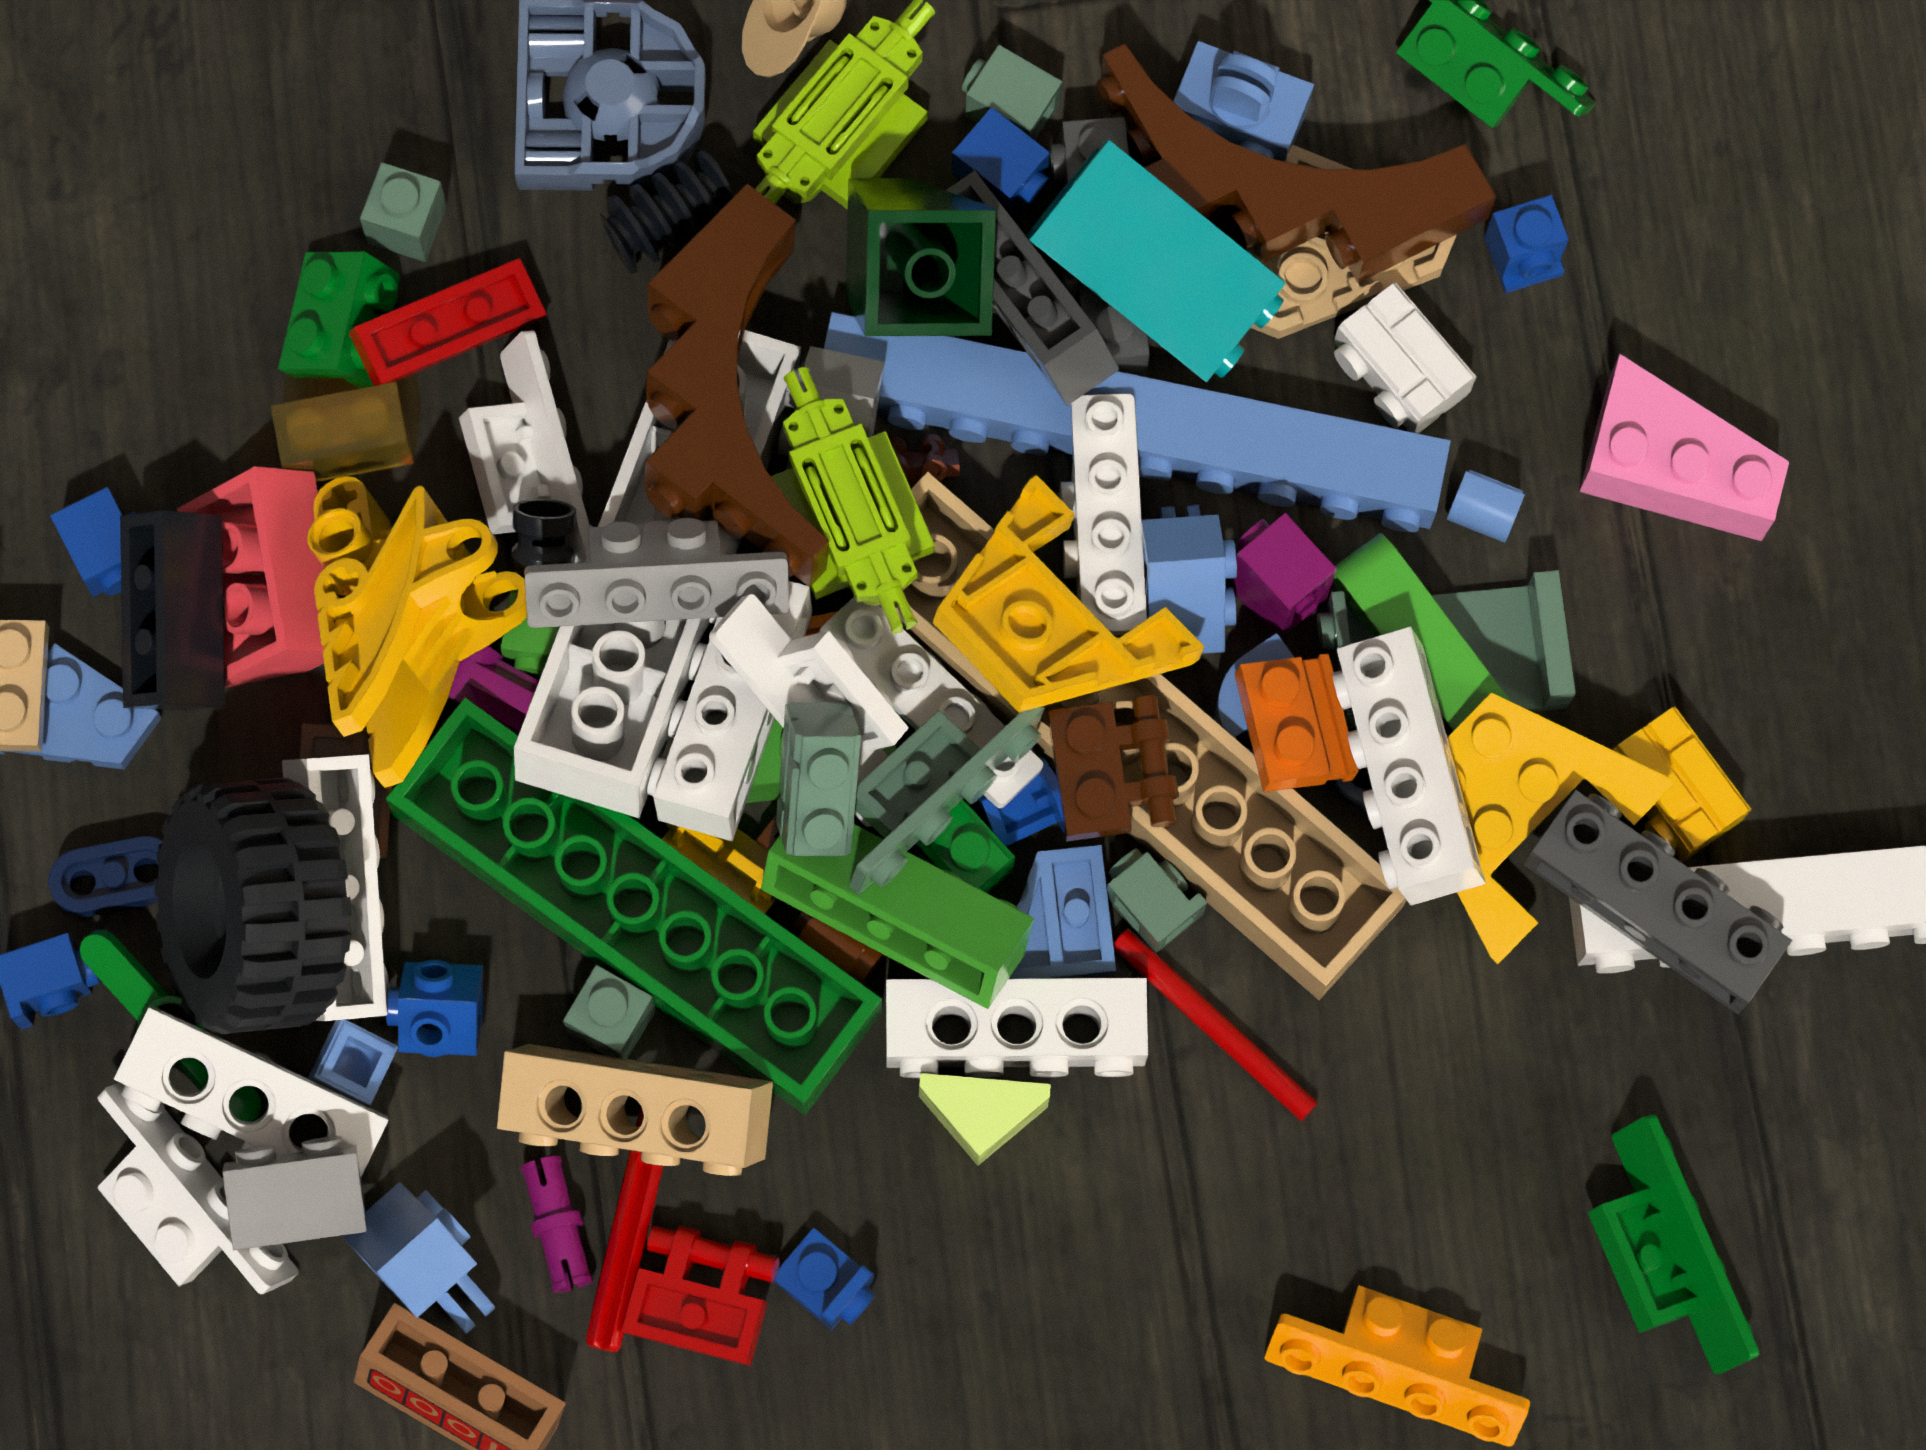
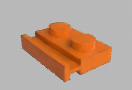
M1321 654L1317 659L1302 660V657L1240 664L1234 674L1263 792L1324 785L1326 781L1336 779L1348 782L1352 781L1358 772L1348 741L1347 733L1349 731L1344 712L1333 683L1332 673L1334 672L1329 654Z

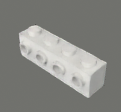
M788 581L789 610L785 614L771 615L791 640H795L805 636L813 612L810 587ZM723 617L709 618V622L715 624V628ZM709 639L708 644L699 642L695 648L689 669V679L693 680L694 684L688 701L679 699L673 709L668 736L674 738L667 759L661 757L656 759L650 774L647 793L654 798L658 821L733 842L775 718Z
M1410 626L1337 648L1342 670L1332 673L1333 683L1342 709L1345 710L1352 707L1357 729L1347 733L1348 741L1357 768L1367 767L1373 789L1364 791L1363 798L1373 829L1383 827L1388 850L1381 851L1378 855L1382 873L1389 890L1398 888L1409 904L1415 905L1486 884L1426 655L1419 638Z
M369 754L282 760L283 778H289L310 789L316 794V800L323 803L330 814L328 822L331 827L336 828L341 842L338 847L341 860H345L348 879L345 880L347 897L351 898V916H348V932L351 933L350 951L345 953L344 958L347 968L343 982L336 986L338 995L335 1001L316 1021L386 1016L389 980L383 963L382 932L384 928V911L379 899L377 876L380 850L374 833L373 803L375 799V781L370 770Z

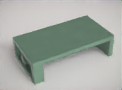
M1559 570L1535 572L1528 585L1522 587L1431 595L1511 702L1532 712L1568 708L1575 695V685ZM1344 591L1331 592L1326 612L1317 614V630L1321 651L1331 650L1333 670L1337 672L1342 670L1337 648L1373 637L1345 602ZM1352 707L1343 710L1348 730L1357 729Z

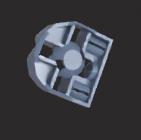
M519 0L515 179L519 190L594 191V184H604V180H616V184H629V187L638 184L647 191L651 189L650 179L652 175L661 173L669 180L673 177L672 169L674 164L678 162L686 164L700 142L705 123L706 74L705 64L701 56L693 47L680 23L654 10L643 0ZM608 13H619L620 17H631L630 51L617 48L597 50L596 17H607ZM624 62L631 63L632 71L628 65L624 64ZM545 76H567L562 95L566 119H545ZM658 92H694V104L659 105L660 102L657 94ZM587 96L599 108L595 121L584 115L577 107ZM605 135H617V141L628 139V162H594V139L605 141Z

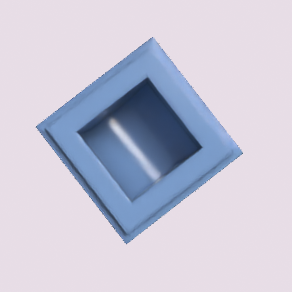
M1472 470L1466 471L1446 520L1505 543L1525 494L1520 489Z
M345 1019L335 1020L308 1078L363 1105H371L398 1046Z

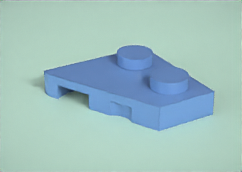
M54 643L48 651L42 751H0V754L6 755V752L38 755L42 756L44 760L67 763L74 760L91 762L94 766L125 770L162 717L154 709L123 708V688Z
M1102 845L1037 852L1021 900L1017 905L1020 911L1033 917L1034 922L1024 957L1009 979H1071L1115 976L1116 965Z

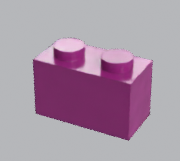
M1286 513L1271 525L1265 519L1260 520L1238 540L1236 546L1240 551L1236 555L1237 577L1230 579L1228 587H1233L1234 594L1272 635L1277 633L1282 640L1326 603L1337 568Z

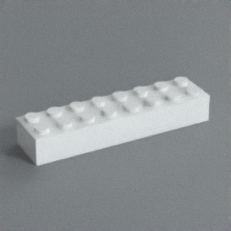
M745 330L737 363V385L747 430L767 471L784 419H786L790 408L784 406L787 384L783 378L787 373L791 372L792 368H800L801 347ZM669 339L664 354L676 341ZM646 402L598 527H605L610 523L622 521L642 525L671 523L674 520L680 519L678 516L669 518L659 512L649 501L645 492V461L677 429H672L662 424L652 414ZM710 512L702 521H715L713 513ZM718 525L721 555L736 554L741 539L730 536ZM589 552L584 563L589 562ZM709 618L560 626L514 746L515 781L639 818L648 796V782L656 759L663 755L669 738L668 729L673 709L679 699L683 700L690 681L689 669L698 643H704L711 624Z

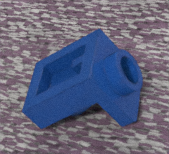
M814 1227L780 1266L774 1280L777 1286L831 1331L841 1319L852 1325L875 1297V1294L867 1289L874 1281V1273L864 1265L860 1267Z

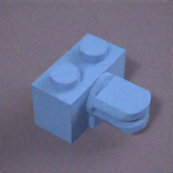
M1198 41L1173 102L1188 116L1227 141L1274 160L1285 162L1308 111L1314 84L1280 72V67L1234 51L1232 54Z
M1199 504L1186 505L1185 517H1176L1174 506L1161 507L1160 519L1142 520L1147 619L1164 607H1167L1205 646L1202 654L1225 652V626L1236 625L1233 587L1225 588V579L1237 577L1234 540H1223L1219 515L1201 516Z
M401 1182L397 1183L365 1212L367 1232L341 1235L416 1318L433 1303L437 1302L465 1334L471 1331L476 1325L447 1293L455 1284L485 1317L495 1309L491 1301L467 1275L477 1265L462 1247L471 1238L470 1235L445 1208L441 1207L427 1190L416 1198Z

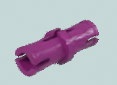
M557 1155L540 1158L547 1181L546 1185L541 1167L536 1165L535 1160L520 1166L536 1220L530 1224L534 1238L541 1239L552 1282L551 1289L555 1294L573 1290L566 1266L567 1263L573 1284L577 1285L578 1288L588 1286L594 1282L589 1272L578 1228L583 1225L581 1213L578 1210L573 1211L561 1166L562 1159L561 1156Z

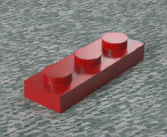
M518 258L355 326L349 332V335L377 390L543 319L547 313L521 259Z

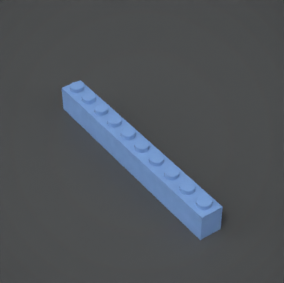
M832 312L824 349L885 361L877 414L888 416L887 420L889 423L909 430H921L925 424L949 429V434L954 438L973 443L985 442L986 437L1011 442L1013 449L1029 455H1046L1048 450L1073 455L1071 404L1067 406L1027 352L949 336H865L855 317ZM1118 371L1084 394H1131L1134 396L1140 477L1154 481H1168L1171 479V476L1196 481V486L1200 489L1217 494L1232 493L1233 488L1258 493V499L1262 502L1280 507L1293 506L1295 501L1320 506L1319 510L1321 513L1337 519L1351 520L1355 519L1357 514L1382 519L1381 524L1399 532H1417L1419 527L1430 529L1437 513L1451 440Z

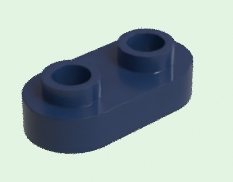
M142 836L68 851L55 861L50 870L48 878L50 893L65 912L77 917L95 916L158 903V896H155V880L150 883H142L138 881L137 874L139 869L145 864L153 863L159 866L156 861L158 845L163 843V841L155 837ZM82 876H92L96 881L95 888L87 895H77L74 893V884Z

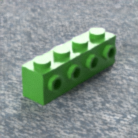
M855 824L853 825L851 854L845 856H793L785 853L782 836L778 837L768 851L761 885L762 891L986 1009H989L1024 957L1034 922L1033 917L1020 911L1012 903L997 899L964 882L955 873L939 869L909 852L903 854L908 858L906 865L887 885L881 888L873 882L862 894L858 895L849 885L856 866L884 840Z

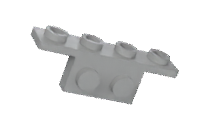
M681 518L671 523L642 525L622 521L610 523L605 527H588L589 562L527 566L524 570L527 624L531 628L724 617L741 597L750 594L755 595L770 614H785L789 610L787 555L784 552L721 555L717 520L700 521L694 518Z

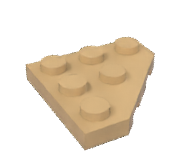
M1292 145L1285 162L1320 169H1352L1295 145ZM1327 231L1263 263L1264 266L1286 283L1278 293L1284 299V302L1263 328L1260 329L1255 324L1251 328L1279 339L1365 306L1393 283H1397L1404 291L1438 278L1442 273L1457 235L1357 283L1349 267L1339 268L1332 258L1325 236L1329 234ZM1253 247L1248 248L1247 252L1260 261Z

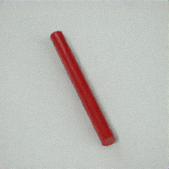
M1128 928L1113 943L1114 950L1144 978H1147L1159 992L1296 1118L1302 1122L1318 1105V1102Z

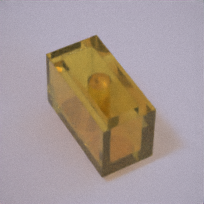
M396 382L271 405L282 469L312 471L315 474L316 482L414 464L404 407Z

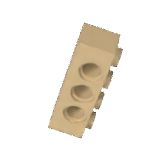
M527 1044L504 1052L497 1129L519 1132V1142L529 1145L555 1146L558 1144V1139L580 1142L579 1151L586 1154L615 1156L619 1154L620 1148L641 1152V1161L648 1164L676 1166L680 1164V1158L703 1162L702 1170L704 1172L716 1175L737 1176L742 1174V1168L765 1159L773 1081ZM567 1087L574 1089L581 1098L582 1111L579 1118L572 1115L566 1108L564 1094ZM628 1096L636 1099L643 1109L644 1117L641 1127L632 1124L626 1116L625 1103ZM689 1106L697 1108L704 1116L706 1128L702 1137L695 1135L687 1125L686 1113Z

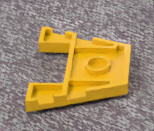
M1037 475L1028 481L1012 509L1005 513L984 548L975 555L937 608L933 624L1019 713L1191 666L1199 661L1205 646L1167 607H1164L1120 638H1116L1033 553L1068 530L1075 515Z
M1492 692L1447 737L1486 882L1484 885L1457 892L1490 957L1499 964L1539 923L1531 913L1492 877V872L1582 780L1586 779L1633 825L1675 784L1668 776Z

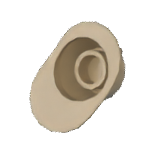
M753 0L742 30V53L746 65L756 75L772 77L783 73L797 60L807 41H811L817 36L823 35L835 28L843 16L847 0Z

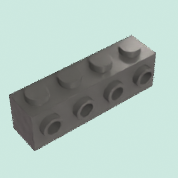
M1125 117L1062 122L1060 144H1050L1053 182L1063 181L1065 186L1103 138L1109 139L1129 155ZM1062 267L1063 285L1098 329L1119 368L1118 372L1146 377L1149 360L1147 334Z
M1575 790L1534 847L1524 866L1730 1010L1739 1014L1752 1000L1793 941L1781 932L1784 928L1782 923L1766 910L1754 905L1747 909L1728 896L1729 887L1713 873L1702 868H1697L1694 872L1673 857L1676 853L1674 848L1658 835L1646 830L1639 834L1620 821L1621 812L1605 798L1594 793H1590L1586 797Z

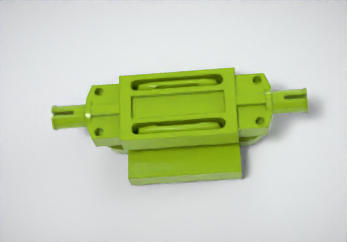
M913 0L894 23L890 20L873 16L856 37L849 33L840 45H837L832 40L826 43L753 130L754 140L763 146L757 154V164L760 165L766 175L755 190L774 204L782 195L793 203L802 204L811 201L823 191L848 210V178L881 177L927 121L928 111L907 97L904 92L908 89L909 77L922 63L923 52L914 37L927 21L935 15V10L928 2L923 6V0Z
M808 367L798 368V377L805 392H803L794 370L787 373L783 378L798 409L783 422V429L792 451H789V457L793 468L775 474L771 478L792 507L829 540L827 570L810 588L816 600L850 586L857 603L863 601L867 605L872 606L881 604L892 634L903 632V624L896 608H898L906 630L918 623L903 592L905 588L917 579V570L913 561L934 553V542L886 431L868 438L862 423L854 425L844 400H821L811 377L810 369Z

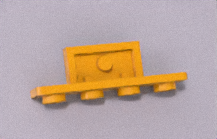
M1358 1285L1353 1297L1343 1333L1289 1314H1281L1264 1357L1267 1362L1284 1367L1294 1374L1318 1379L1346 1389L1356 1396L1369 1397L1408 1411L1416 1417L1431 1419L1470 1433L1481 1440L1493 1441L1508 1447L1514 1445L1530 1407V1401L1524 1397L1469 1378L1482 1328Z

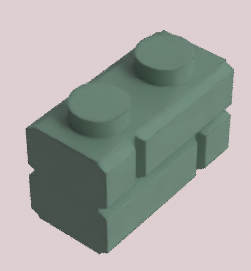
M791 702L785 704L779 792L781 796L778 797L776 824L779 834L782 836V843L786 854L793 856H845L851 854L861 732L857 721H855L850 704L843 702Z

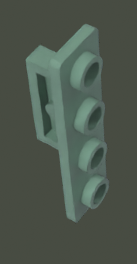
M1042 706L1020 712L982 749L938 710L857 785L855 811L885 839L858 863L849 887L860 895L873 882L881 888L887 885L906 865L908 858L903 855L918 840L926 846L932 843L952 821L953 817L948 813L963 798L970 804L977 801L996 780L997 775L993 772L994 769L1007 757L1014 763L1018 762L1034 747L1041 737V733L1036 728L1045 708Z

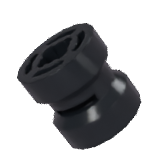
M551 499L523 500L513 505L512 527L518 533V543L511 548L510 569L512 572L525 577L524 570L527 566L574 563V551L568 545L569 535L576 528V508L574 506Z

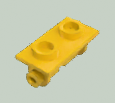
M667 823L666 827L669 830L662 838L664 842L764 914L768 912L777 900L776 897L761 890L768 851L738 828L732 842Z

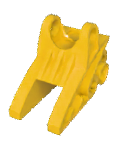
M344 476L326 483L318 491L314 499L313 512L315 521L308 531L307 543L310 550L324 567L316 579L314 587L316 609L319 611L317 617L321 644L324 647L322 652L326 681L329 683L327 688L332 722L344 737L360 732L366 726L367 733L370 736L368 742L373 774L382 786L387 788L404 781L426 747L447 702L459 662L486 648L526 619L525 579L519 574L509 571L483 573L493 564L497 556L498 543L495 536L484 523L478 520L460 519L448 522L424 487L417 486L413 489L392 528L388 517L365 485L355 477ZM475 537L481 538L482 542L479 549L471 555L463 541ZM507 591H518L515 602L509 608L499 612L489 611V605L494 597ZM337 594H338V595H345L346 597H344V598H339V597L337 596Z

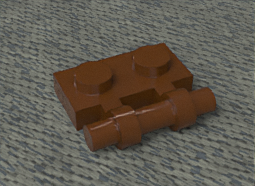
M1146 695L1132 699L1135 723L1124 726H1116L1113 702L1048 710L1047 717L1066 841L1131 833L1132 824L1129 807L1148 805L1151 827H1165L1177 823L1173 800L1179 797L1176 776L1169 775L1164 745L1170 741L1167 720L1160 719L1157 696ZM1139 749L1144 779L1125 783L1120 751Z

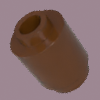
M801 912L792 927L793 930L800 934L798 938L862 985H865L886 958V955L804 912Z

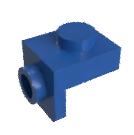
M1043 756L1039 757L1043 762L1040 774L1005 807L997 808L984 795L978 799L986 825L1005 846L1055 823H1058L1065 833L1057 776Z

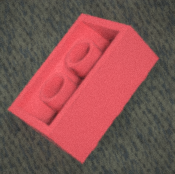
M254 466L177 508L178 512L221 515L223 543L224 688L305 673L324 664L322 652L324 647L321 644L317 617L319 611L316 609L314 595L315 581L324 567L310 550L307 543L308 531L315 521L313 506L314 499L318 493L315 474L312 471Z

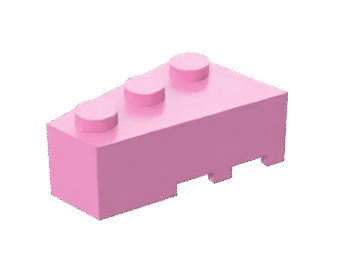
M1619 354L1608 379L1579 492L1762 541L1775 521L1789 461Z

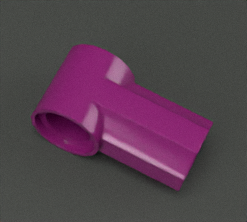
M489 646L460 661L446 704L456 709L462 700L467 698L505 727L519 734L539 680L503 662V656Z

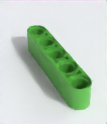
M1376 534L1334 565L1337 571L1333 584L1338 591H1344L1345 601L1373 638L1410 626L1412 627L1424 648L1447 737L1491 692L1510 701L1401 554L1383 534Z

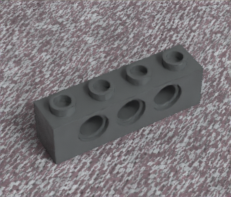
M974 170L945 190L995 208L993 309L1064 403L1068 406L1119 371L1098 329L977 172Z

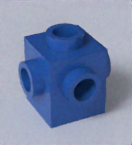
M441 960L405 962L400 987H389L387 996V1026H398V1052L420 1053L428 1057L444 1055L477 1056L483 1022V965L449 964Z

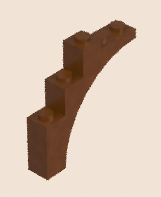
M1126 44L1103 54L1101 79L1097 80V87L1107 109L1112 114L1120 111L1122 116L1125 117V122L1130 131L1126 132L1127 141L1137 162L1141 166L1150 164L1144 168L1210 222L1233 212L1234 214L1229 216V220L1236 238L1244 249L1253 247L1262 264L1328 231L1329 234L1325 236L1326 244L1335 263L1341 269L1349 267L1357 283H1360L1490 217L1496 196L1466 144L1422 161L1373 170L1320 169L1274 160L1227 141L1188 116L1151 81Z
M746 184L648 283L647 315L654 327L663 336L676 342L647 371L646 403H648L652 414L662 424L669 428L677 429L645 461V492L652 505L669 518L678 516L680 519L694 518L702 521L712 512L714 519L718 521V525L730 536L737 539L745 537L762 550L763 553L784 552L787 555L788 577L794 575L811 587L827 570L829 540L792 507L766 471L747 430L737 385V363L746 326L766 286L794 252L796 220L757 190Z

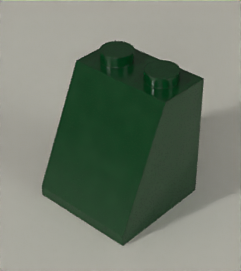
M848 178L845 301L865 336H992L995 208L911 178Z

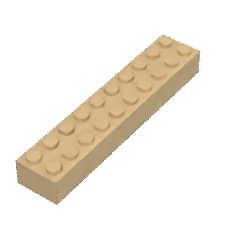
M927 472L911 491L934 542L935 552L913 561L917 570V579L903 590L918 623L906 630L898 608L896 610L903 624V629L919 645L934 654L941 661L945 669L970 693L978 696L988 706L991 713L1006 726L1019 712L933 624L937 608L975 555L984 548L995 530ZM1161 674L1043 706L1045 710L1036 728L1041 733V737L1032 750L1040 757L1043 756L1046 762L1055 769L1047 717L1048 710L1113 702L1116 726H1124L1135 723L1132 699L1146 695L1157 696L1160 719H1166L1169 728L1170 741L1164 744L1169 775L1176 776L1179 797L1173 800L1177 823L1165 827H1151L1148 805L1129 807L1132 829L1131 833L1128 834L1160 862L1167 860L1172 864L1194 892L1200 893L1210 906L1318 1000L1327 993L1403 908L1406 902L1405 897L1398 888L1389 890L1381 865L1293 788L1263 792L1254 755ZM1139 749L1120 751L1125 783L1144 779Z

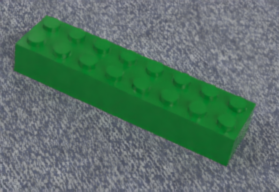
M464 698L423 750L404 781L397 784L386 798L392 815L598 966L653 996L657 1009L754 1079L773 1081L772 1092L805 1116L881 1015L882 998L630 816L515 781L514 746L518 735L467 698Z

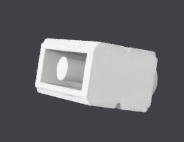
M1397 283L1391 284L1366 306L1361 307L1344 320L1337 328L1333 342L1338 347L1334 351L1337 362L1353 380L1357 381L1363 377L1378 394L1374 398L1378 411L1395 428L1403 424L1409 432L1418 434L1438 419L1442 413L1447 412L1471 392L1476 379L1475 374Z

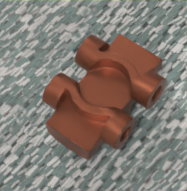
M929 434L923 437L920 441V451L907 452L906 442L900 437L889 438L910 489L927 472L939 482L945 477L960 476L958 449L945 450L944 441L940 436Z

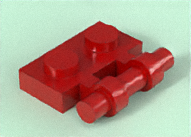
M654 1225L649 1234L647 1250L668 1256L664 1274L638 1268L621 1332L751 1367L768 1302L744 1295L745 1287L750 1277L773 1283L779 1269V1257L757 1252L756 1244L735 1240L733 1245L702 1238L701 1231L681 1225L675 1231ZM694 1263L724 1270L720 1288L688 1281L690 1270Z

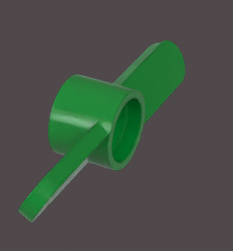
M95 930L81 942L80 955L82 960L138 1021L137 1030L149 1005L156 1008L164 1004H178L181 1006L182 998L175 994H167L125 946L109 931ZM195 1022V1026L204 1030L203 1026ZM189 1057L175 1062L199 1090L204 1088L209 1075L206 1066L201 1061ZM243 1086L232 1094L229 1100V1107L236 1118L250 1122L261 1111V1099L252 1086Z

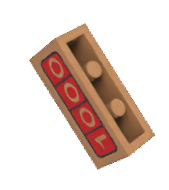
M396 1303L392 1305L361 1353L353 1382L467 1450H544L558 1428L566 1405L562 1400L420 1317L416 1318L413 1313Z

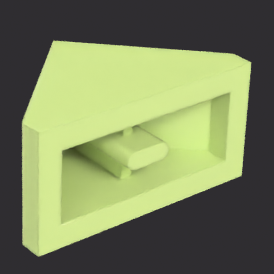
M920 1073L919 1098L979 1166L1048 1108L1051 1084Z

